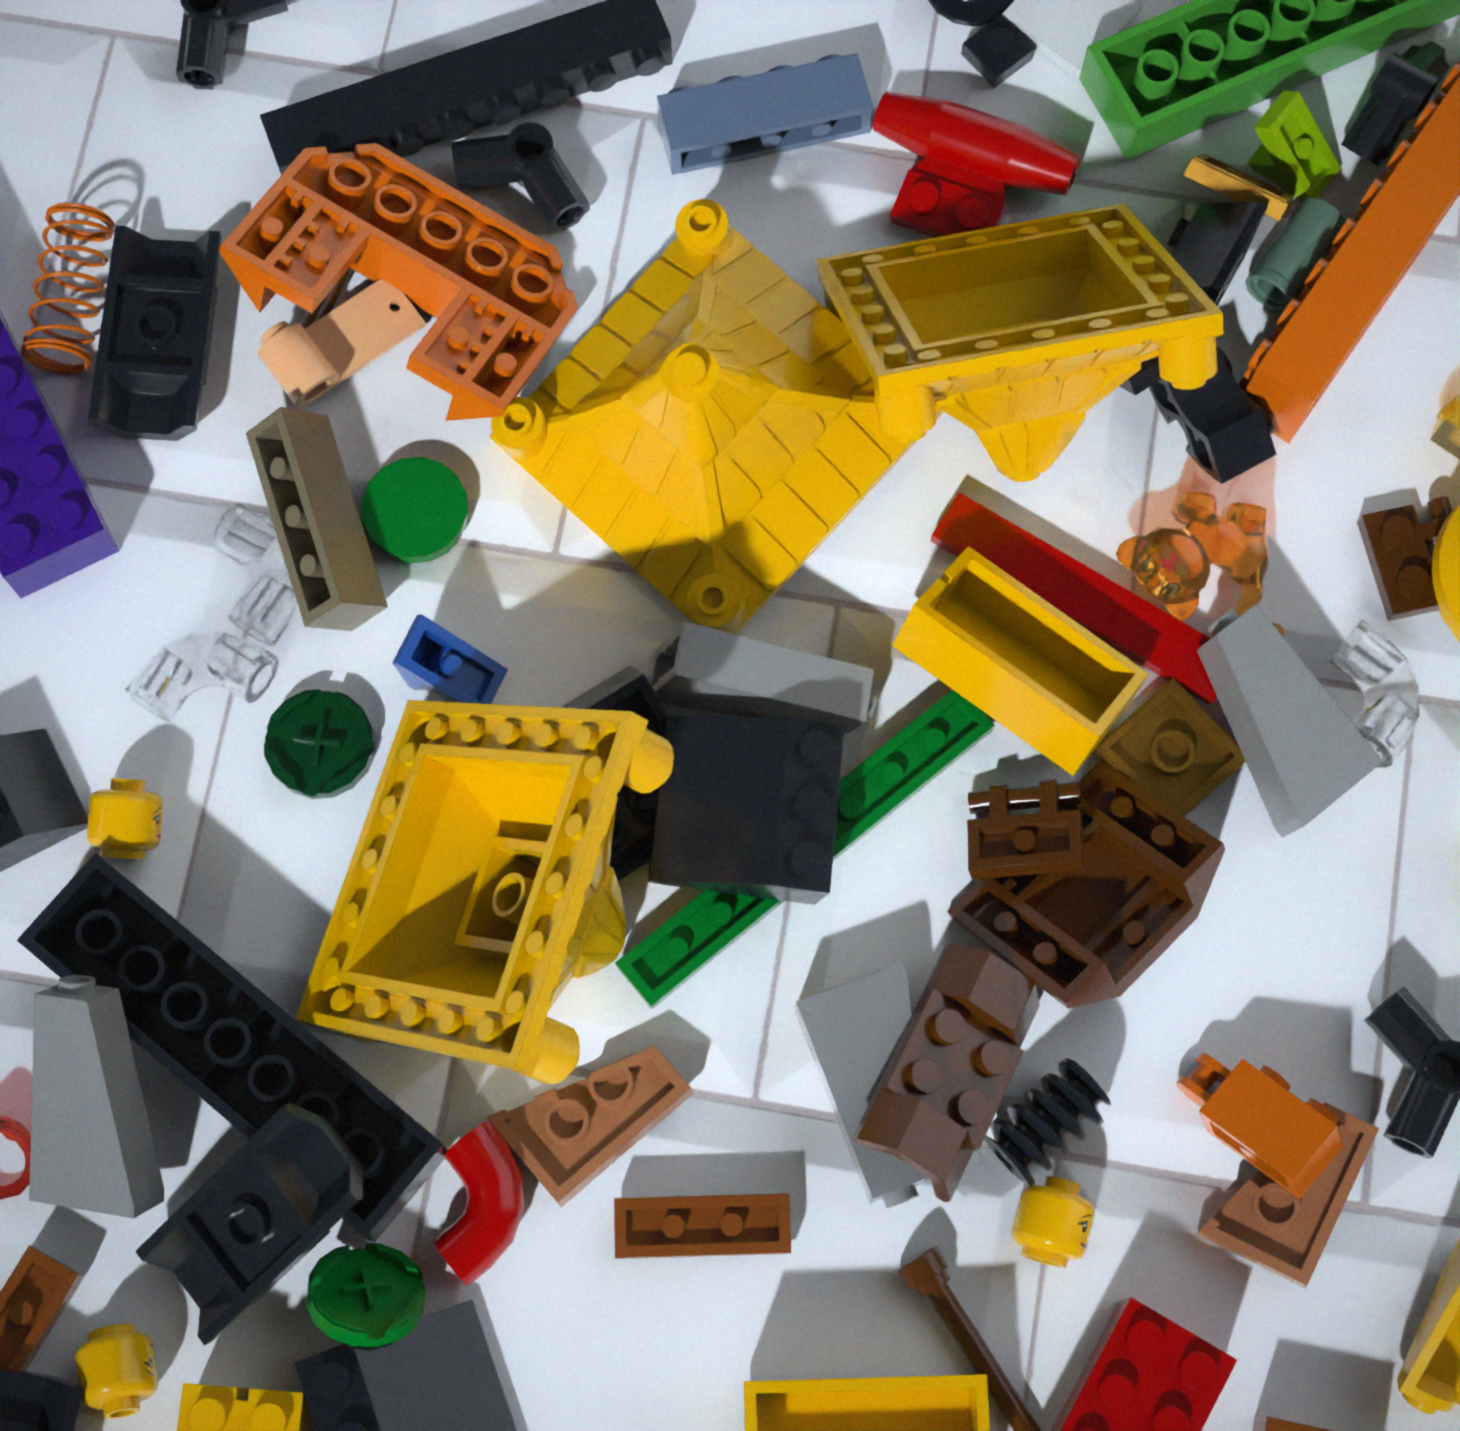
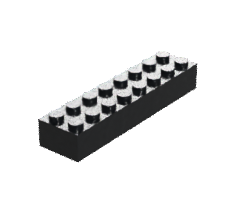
M96 852L16 940L60 978L71 975L90 976L95 978V985L118 988L130 1038L248 1139L277 1111L289 1103L327 1119L363 1165V1199L342 1219L364 1238L375 1243L445 1159L444 1154L448 1148Z

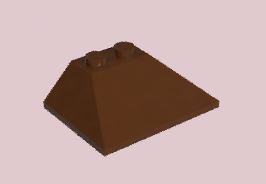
M1101 760L1079 781L1082 789V804L1061 806V811L1080 810L1083 820L1085 870L979 879L947 911L950 918L1067 1009L1120 997L1198 918L1225 852L1224 844Z

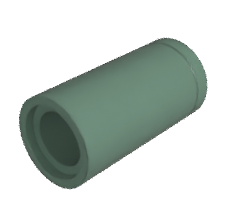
M1317 198L1304 199L1246 278L1245 284L1249 293L1262 305L1272 310L1284 311L1293 297L1298 298L1305 287L1304 283L1320 258L1323 257L1325 259L1333 247L1332 242L1346 222L1343 215L1326 201Z

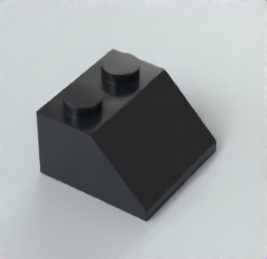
M1260 202L1200 203L1190 221L1183 217L1180 218L1167 243L1168 247L1174 249L1171 256L1216 306L1219 305L1243 262L1268 206Z
M46 729L0 735V872L88 827L87 811Z

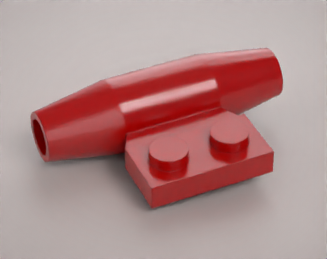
M886 91L880 99L873 120L874 132L923 158L911 170L908 169L890 213L891 223L933 238L1000 226L1006 211L1004 186L1067 196L1072 188L1080 165L1081 155L1027 126L949 100Z

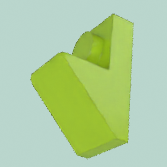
M1282 91L1254 126L1262 144L1247 163L1251 169L1293 195L1302 202L1306 198L1318 199L1341 170V167L1299 91Z

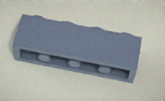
M858 53L845 56L831 54L820 58L817 62L794 67L779 65L765 73L747 77L728 76L717 83L695 88L681 86L670 90L667 94L657 96L658 124L672 175L870 133L873 105Z

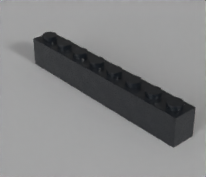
M605 0L260 114V118L281 175L304 148L326 147L328 153L354 152L356 144L377 143L400 157H407L416 154L425 146L443 140H459L473 130L494 123L506 124L514 121L521 114L542 107L554 108L562 105L569 98L590 91L602 92L608 90L617 82L638 75H653L663 67L672 64L671 35L656 0Z

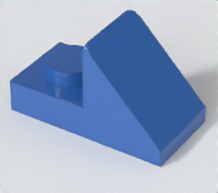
M422 614L416 615L392 662L404 681L413 690H432L449 702L491 704L508 671L507 668Z

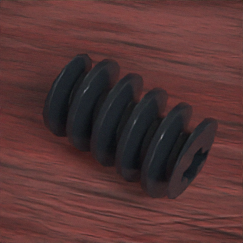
M1064 1058L1058 1063L1061 1077L1047 1073L1041 1078V1085L1045 1093L1035 1088L1028 1089L1024 1093V1100L1028 1109L1017 1103L1011 1104L1007 1108V1115L1011 1124L999 1118L994 1119L990 1125L994 1140L987 1135L984 1138L1002 1164L1019 1180L1029 1186L1035 1184L1028 1167L1030 1164L1034 1163L1046 1171L1052 1169L1053 1167L1046 1150L1052 1148L1064 1156L1069 1154L1070 1151L1063 1135L1068 1132L1083 1141L1087 1138V1135L1080 1120L1085 1117L1100 1126L1104 1123V1120L1097 1105L1101 1102L1108 1106L1111 1105L1110 1099L1093 1077L1077 1062L1069 1058Z

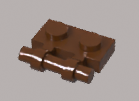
M1447 496L1432 499L1427 503L1432 518L1431 522L1419 523L1414 504L1365 514L1357 521L1388 621L1440 610L1433 586L1432 560L1426 544L1436 542L1445 519L1452 511Z
M1055 778L1040 780L1039 786L1009 788L1007 783L990 785L987 791L969 792L968 805L970 814H990V818L967 820L968 871L972 880L1085 870L1083 820L1080 810L1061 811V806L1082 804L1080 782L1059 784L1058 779ZM1040 808V813L1011 816V810Z

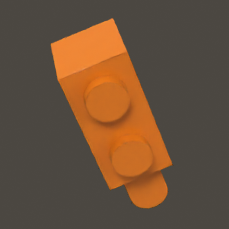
M1201 1052L1195 1059L1198 1066L1188 1078L1181 1076L1177 1080L1176 1086L1189 1099L1201 1107L1199 1113L1206 1131L1300 1200L1343 1147L1338 1126L1336 1125L1338 1122L1336 1116L1323 1104L1312 1098L1305 1103L1289 1092L1291 1087L1288 1082L1268 1066L1263 1065L1258 1070L1242 1058L1237 1066L1230 1071L1208 1054ZM1217 1080L1221 1085L1211 1095L1207 1091Z

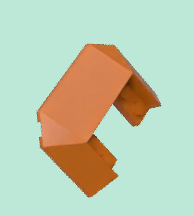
M377 143L356 144L354 152L328 153L326 147L304 148L223 241L219 249L220 255L259 313L277 293L312 314L345 272L351 268L374 282L382 279L403 292L413 305L436 317V322L409 355L406 369L453 396L445 421L502 417L578 310L573 290L567 289L562 276L563 263L555 246Z

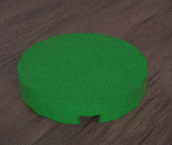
M424 457L401 458L382 467L368 482L361 499L362 522L373 545L380 551H384L386 554L394 556L396 560L406 563L430 562L449 553L458 543L457 539L462 535L469 521L468 497L458 476L443 463Z

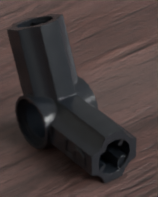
M180 0L184 13L176 75L179 81L187 83L195 89L213 90L214 86L223 84L228 38L233 33L234 28L289 11L286 1ZM214 8L209 12H203L206 9Z
M1429 41L1421 46L1412 45L1402 55L1395 52L1392 53L1372 83L1368 92L1371 96L1341 145L1365 160L1381 167L1393 150L1396 141L1401 137L1400 135L1410 119L1414 120L1420 114L1435 88L1442 82L1450 66L1445 59V49L1437 43Z
M526 122L512 129L509 135L451 142L458 190L517 182L525 188L551 231L555 229H562L564 231L580 222L584 214L590 211V204L555 150L551 133L538 123ZM531 152L541 154V156L532 160L522 158L525 154Z
M1402 987L1364 1019L1368 1026L1410 1072V1078L1383 1136L1389 1139L1393 1145L1410 1154L1431 1159L1434 1157L1460 1099V1042L1452 1040L1409 991ZM1435 1056L1443 1057L1451 1064L1454 1076L1450 1084L1442 1082L1433 1072L1432 1063Z

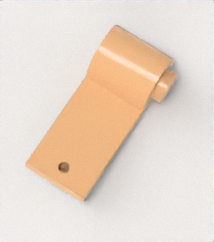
M379 279L305 329L300 323L288 325L286 321L275 324L261 336L260 341L263 345L258 351V356L295 406L301 407L318 399L424 328L426 322L403 292ZM392 305H397V306L399 307V309L396 308V307L391 308V306H392Z

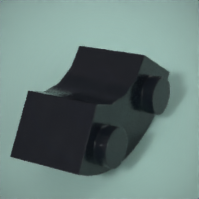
M1216 347L1217 373L1206 380L1205 385L1202 387L1181 390L1174 388L1171 382L1161 379L1150 386L1149 390L1167 424L1177 420L1184 430L1188 441L1187 453L1207 474L1223 484L1277 454L1271 437L1274 433V425L1269 414L1263 407L1252 401L1241 389L1232 375V365L1228 356L1221 348Z

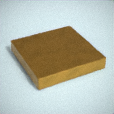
M1205 153L1191 158L1183 175L1238 202H1260L1268 206L1265 215L1281 221L1286 215L1294 200L1292 198L1293 195Z
M1174 677L1109 733L1092 752L1099 760L1184 817L1246 763L1238 743Z

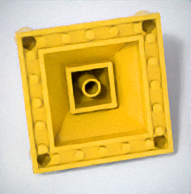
M698 199L689 202L678 213L675 223L677 238L637 279L627 293H624L609 309L600 322L572 349V352L542 381V384L528 397L516 396L502 417H492V433L489 437L691 622L738 635L917 441L898 442L893 440L890 435L884 434L879 430L874 380L844 323L731 227L727 214L721 205L712 200ZM934 403L935 416L937 420L942 415L943 411L937 408Z
M1124 203L816 259L818 279L824 292L825 308L844 323L874 380L879 430L884 434L890 435L893 440L898 442L917 441L926 435V431L932 429L936 424L935 403L937 408L973 429L997 471L1015 482L1034 480L1039 477L1040 473L1047 471L1071 442L1085 419V412L1141 370V362L1158 357L1160 377L1165 381L1171 382L1174 388L1181 390L1200 388L1205 385L1206 380L1217 373L1216 337L1224 334L1223 312Z
M408 700L295 1020L312 1027L330 1030L363 1044L381 1040L457 1058L478 1061L508 1068L545 1084H557L564 1080L575 1069L579 1061V1036L574 1028L547 1017L548 1011L572 978L578 979L609 966L617 959L625 943L627 922L623 899L614 868L610 867L616 803L618 800L617 793L621 790L622 785L644 794L650 793L664 784L670 777L673 769L674 752L672 745L665 738L646 728L648 720L632 711Z

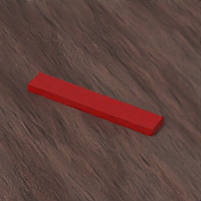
M958 493L932 533L930 540L932 543L956 557L968 546L1118 652L1168 681L1174 677L1190 694L1209 705L1213 704L1217 696L1197 653V649L1210 640V637L964 494Z

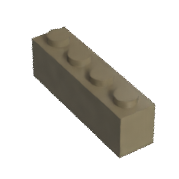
M284 407L278 408L247 431L246 436L304 626L353 631L388 608L328 415Z

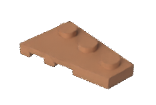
M653 1046L593 1071L586 1079L557 1091L553 1088L534 1096L535 1100L510 1111L503 1109L486 1118L493 1123L510 1147L562 1208L693 1095L694 1092L660 1051Z
M1326 1102L1323 1105L1338 1119L1336 1125L1338 1126L1343 1147L1300 1200L1259 1170L1197 1232L1198 1236L1306 1289L1379 1130L1378 1127Z

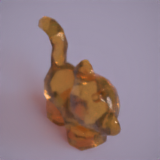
M1184 491L1174 497L1171 512L1175 520L1185 525V528L1177 529L1158 526L1145 536L1136 535L1124 540L1116 551L1117 560L1126 569L1135 573L1140 586L1153 598L1163 602L1172 617L1181 621L1191 617L1199 605V592L1206 586L1211 573L1210 565L1218 567L1229 578L1242 586L1241 596L1235 609L1238 616H1241L1255 604L1259 606L1262 600L1263 580L1270 565L1269 547L1265 536L1267 509L1252 504L1231 503L1223 509L1220 517L1217 514V498L1214 495ZM1271 622L1275 626V628L1280 632V634L1284 636V630L1282 626L1278 623Z

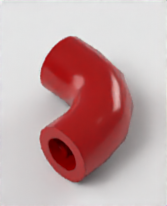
M490 1120L472 1129L444 1154V1158L459 1176L466 1189L467 1202L463 1213L458 1219L432 1239L433 1244L467 1287L487 1272L513 1243L525 1208L522 1171L508 1143Z

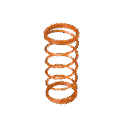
M63 202L47 208L45 220L49 226L43 230L42 238L49 249L42 252L38 257L37 263L44 275L36 279L32 287L40 301L30 306L28 316L36 327L25 333L21 355L28 363L42 370L60 374H78L90 368L92 358L86 350L75 344L91 343L95 340L94 335L84 328L73 325H40L33 316L34 310L39 305L45 304L55 311L78 318L96 317L100 311L95 305L75 298L57 297L44 299L39 293L38 286L46 278L61 286L81 292H98L103 290L104 285L99 279L80 272L57 271L49 273L44 268L42 262L44 256L51 252L67 261L88 267L104 266L109 260L102 252L85 246L60 245L53 247L49 243L47 235L49 230L54 229L56 232L69 238L103 242L112 238L115 224L106 213L95 207L81 203ZM58 212H77L101 220L108 228L89 220L67 219L56 221L51 215ZM63 224L89 225L103 231H80ZM58 250L85 251L95 254L104 260L102 262H87L67 256ZM55 276L80 277L99 284V286L96 288L76 286L64 282ZM52 303H75L94 310V313L69 311ZM48 329L73 330L81 332L90 338H70ZM39 330L54 337L33 338L29 340L30 335ZM43 347L67 351L77 355L85 362L73 365L61 363L45 357L33 348Z

